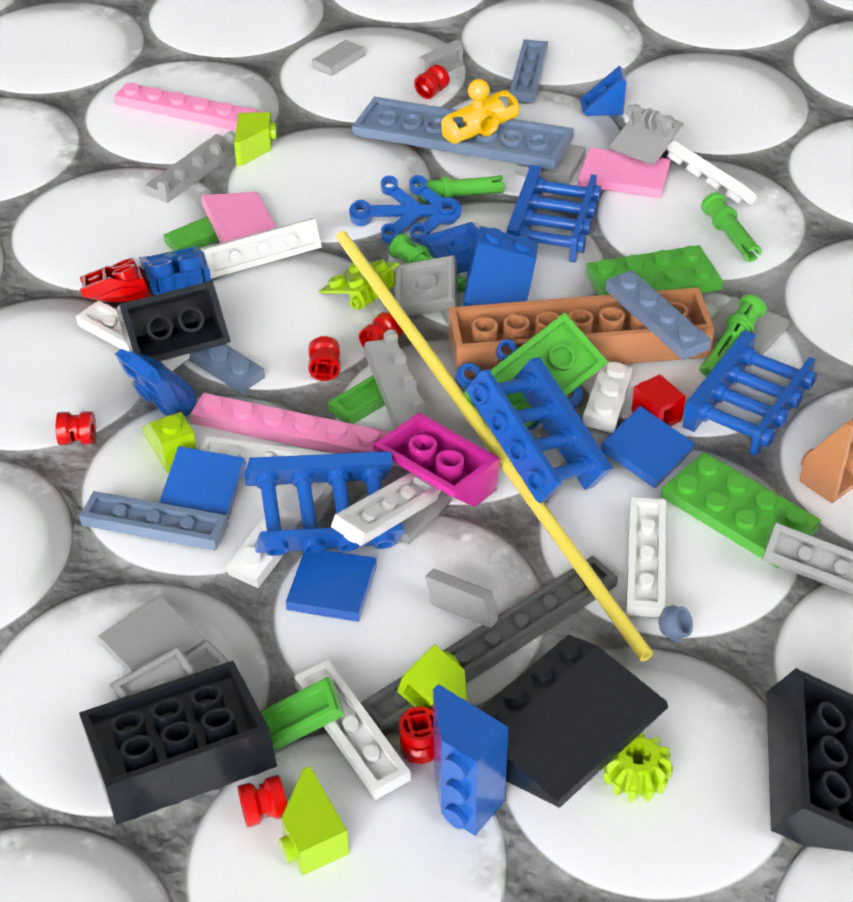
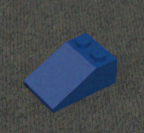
M480 226L470 254L462 306L527 301L537 258L538 242L532 241L525 236L504 233L497 228Z

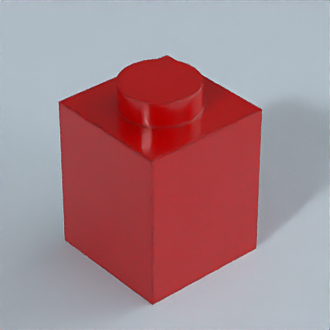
M659 374L634 386L631 411L634 413L641 406L669 426H673L682 421L686 396Z

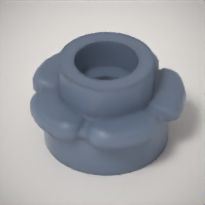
M671 605L663 609L658 624L664 636L671 638L672 642L677 643L682 641L683 637L691 635L693 620L687 608Z

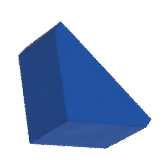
M620 65L580 98L582 111L586 116L623 115L626 78Z

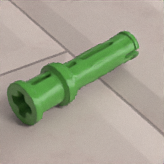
M502 175L453 180L450 177L442 176L441 179L426 180L427 187L441 198L504 193V182H501L503 181ZM418 195L420 204H424L426 200L421 195Z
M714 192L704 198L701 203V209L704 214L712 218L713 226L725 232L747 262L758 259L752 250L761 255L762 249L737 220V211L726 204L725 196L720 192Z
M405 233L397 235L389 247L390 256L395 259L400 258L407 264L435 259L430 255L425 246L416 245ZM457 274V293L464 292L466 278Z
M750 294L743 295L739 301L740 307L736 313L731 314L727 319V329L699 368L705 377L709 375L744 330L753 333L754 324L758 318L763 317L767 312V306L760 298Z

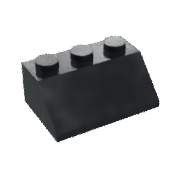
M213 280L122 303L116 309L129 351L150 356L159 362L231 342Z

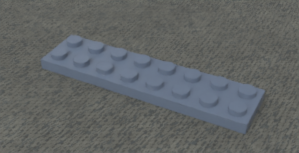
M375 96L352 126L353 135L368 139L414 145L415 147L461 153L467 156L472 155L516 164L536 165L544 169H556L574 138V128L510 119L499 125L497 130L489 136L479 134L458 144H452L442 135L441 121L446 115L457 111L456 109ZM454 117L452 119L459 129L466 126L462 117Z

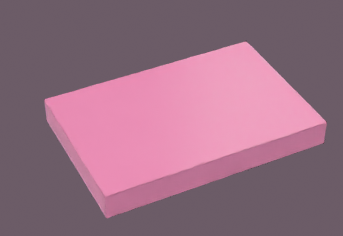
M590 147L579 175L578 185L588 187L591 174L597 175V185L601 186L603 190L661 198L670 170L671 159L659 158L653 166L612 150Z
M258 192L202 195V206L220 243L276 228Z

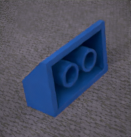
M438 684L433 689L434 770L441 814L455 828H464L476 836L505 802L509 727Z

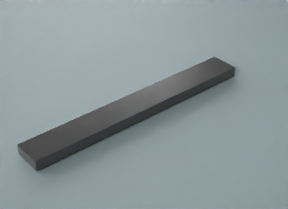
M594 556L586 560L608 591L617 586L618 577ZM572 568L498 615V621L491 628L482 625L443 651H447L456 657L460 666L465 670L467 684L596 599L575 569ZM402 677L361 702V705L384 736L398 729L402 714L414 707L397 692Z

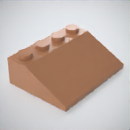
M853 418L831 434L815 449L812 448L807 451L801 461V466L803 467L799 481L830 503H834L853 489Z

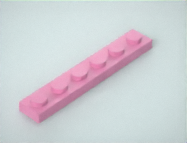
M126 83L114 95L117 105L235 131L238 113L262 112L250 107L234 106L227 102L220 103L203 97L197 98L184 95L180 92L174 93L161 90L160 88L141 86L137 83Z
M208 393L202 394L190 414L192 424L334 454L376 452L373 450V444L390 433L385 430Z

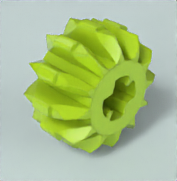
M642 732L603 768L605 784L613 785L615 796L625 792L632 803L638 795H641L649 803L650 799L653 798V793L663 794L667 782L672 777L673 766H671L672 762H670L671 754L669 748L660 747L659 736L647 739L644 732Z

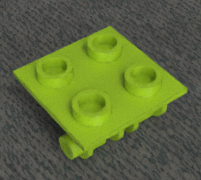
M384 259L369 262L388 290L395 286L396 272L393 269L400 265L399 262H385ZM353 262L348 266L349 270L328 280L329 284L320 289L319 293L349 294L351 298L349 300L350 306L354 310H362L378 299V296Z

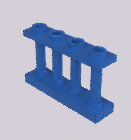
M530 165L506 233L515 236H525L539 244L570 248V262L576 263L578 253H584L586 235L589 236L591 219H594L596 203H599L601 186L597 185V175L591 174L588 187L545 181V178H541V166ZM551 193L584 199L580 203L540 197V195ZM539 208L579 215L577 219L536 214L534 211H537ZM532 225L572 230L573 234L572 236L532 231L528 230V227L531 228Z
M744 330L687 400L682 427L695 432L703 421H713L751 437L750 454L757 456L763 447L768 448L771 445L776 429L785 426L790 410L799 407L804 391L812 389L817 378V372H814L816 359L809 357L803 366L798 369L761 355L754 348L756 335ZM751 365L790 379L791 382L787 387H783L743 370L746 366L751 367ZM740 383L778 399L773 406L730 390L729 387L732 384ZM725 401L764 418L759 425L716 409L714 406Z
M540 357L530 359L513 380L498 383L490 370L487 369L482 370L467 387L466 392L538 503L545 502L562 485V480L577 477L584 490L595 487L613 469ZM521 392L531 408L516 411L506 395ZM539 420L549 436L534 439L524 423ZM558 448L567 464L553 468L543 452Z
M391 451L250 457L244 472L246 486H257L261 489L267 531L259 533L255 543L256 553L279 556L288 551L302 550L304 553L313 554L330 548H338L340 551H353L362 546L387 549L397 544L404 533L402 523L395 525L362 546L348 541L343 534L332 527L318 528L311 488L313 483L328 482L329 485H332L337 514L350 507L346 486L348 481H363V483H366L368 495L382 489L381 481L385 480L393 465ZM293 484V486L297 487L303 529L282 530L276 494L277 485Z

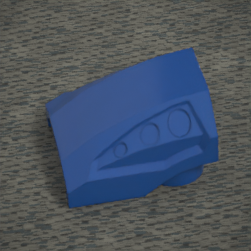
M198 246L139 257L142 270L150 285L151 293L155 295L211 281L210 269L205 261L203 252Z
M120 349L115 353L125 374L135 380L132 382L134 388L146 401L151 402L153 400L154 404L165 416L173 415L178 411L182 412L186 417L191 414L196 405V392L186 381L150 356L133 353L124 349Z

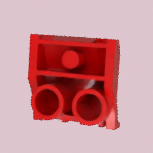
M134 258L122 260L112 266H105L79 277L82 283L80 292L84 298L102 302H129L152 296L141 265L137 266Z

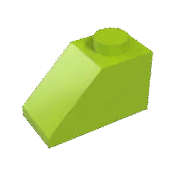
M271 112L238 113L234 139L237 166H243L271 150L272 139H277L276 123H271Z
M182 412L166 416L142 427L143 434L166 473L170 472L178 446L197 449L194 431Z
M434 644L403 675L397 692L412 706L426 707L432 710L433 689L438 684L467 701L465 670L460 666L454 655L447 651H442Z
M311 766L302 769L281 818L284 837L279 838V845L288 863L295 861L303 876L348 855L349 846L347 829Z

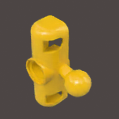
M475 79L468 87V94L473 99V103L446 115L442 119V135L452 144H458L479 134L489 136L497 130L499 125L518 116L520 112L519 102L507 90H502L488 97L490 92L488 83L482 79ZM501 96H507L508 106L506 108L499 100ZM454 117H462L466 126L459 129L452 119Z

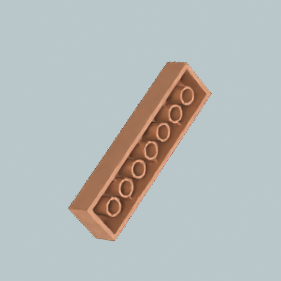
M699 287L657 291L711 339L709 350L688 359L708 357L711 352L715 327ZM612 295L448 308V337L455 373L465 363L475 364L481 371L492 370L502 362L495 353L498 344L502 340L509 339L513 341L518 349L563 313L568 315L609 362L633 364L681 359ZM501 347V351L504 354H512L508 347ZM471 371L464 372L465 377H475Z

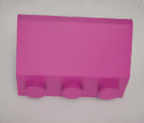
M420 412L373 444V450L376 452L391 451L393 462L450 496L473 507H476L497 490L500 458Z

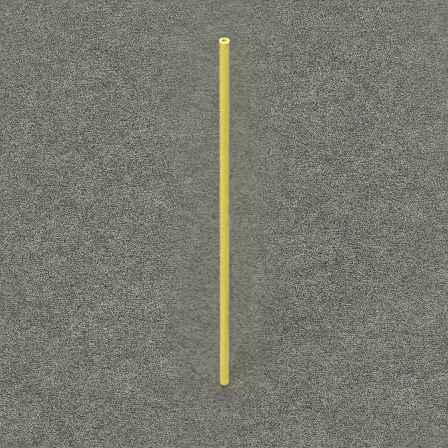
M340 231L336 235L338 242L491 454L500 458V467L639 660L643 662L651 658L653 651L546 504L544 502L538 503L489 426L470 400L464 395L462 389L348 233Z

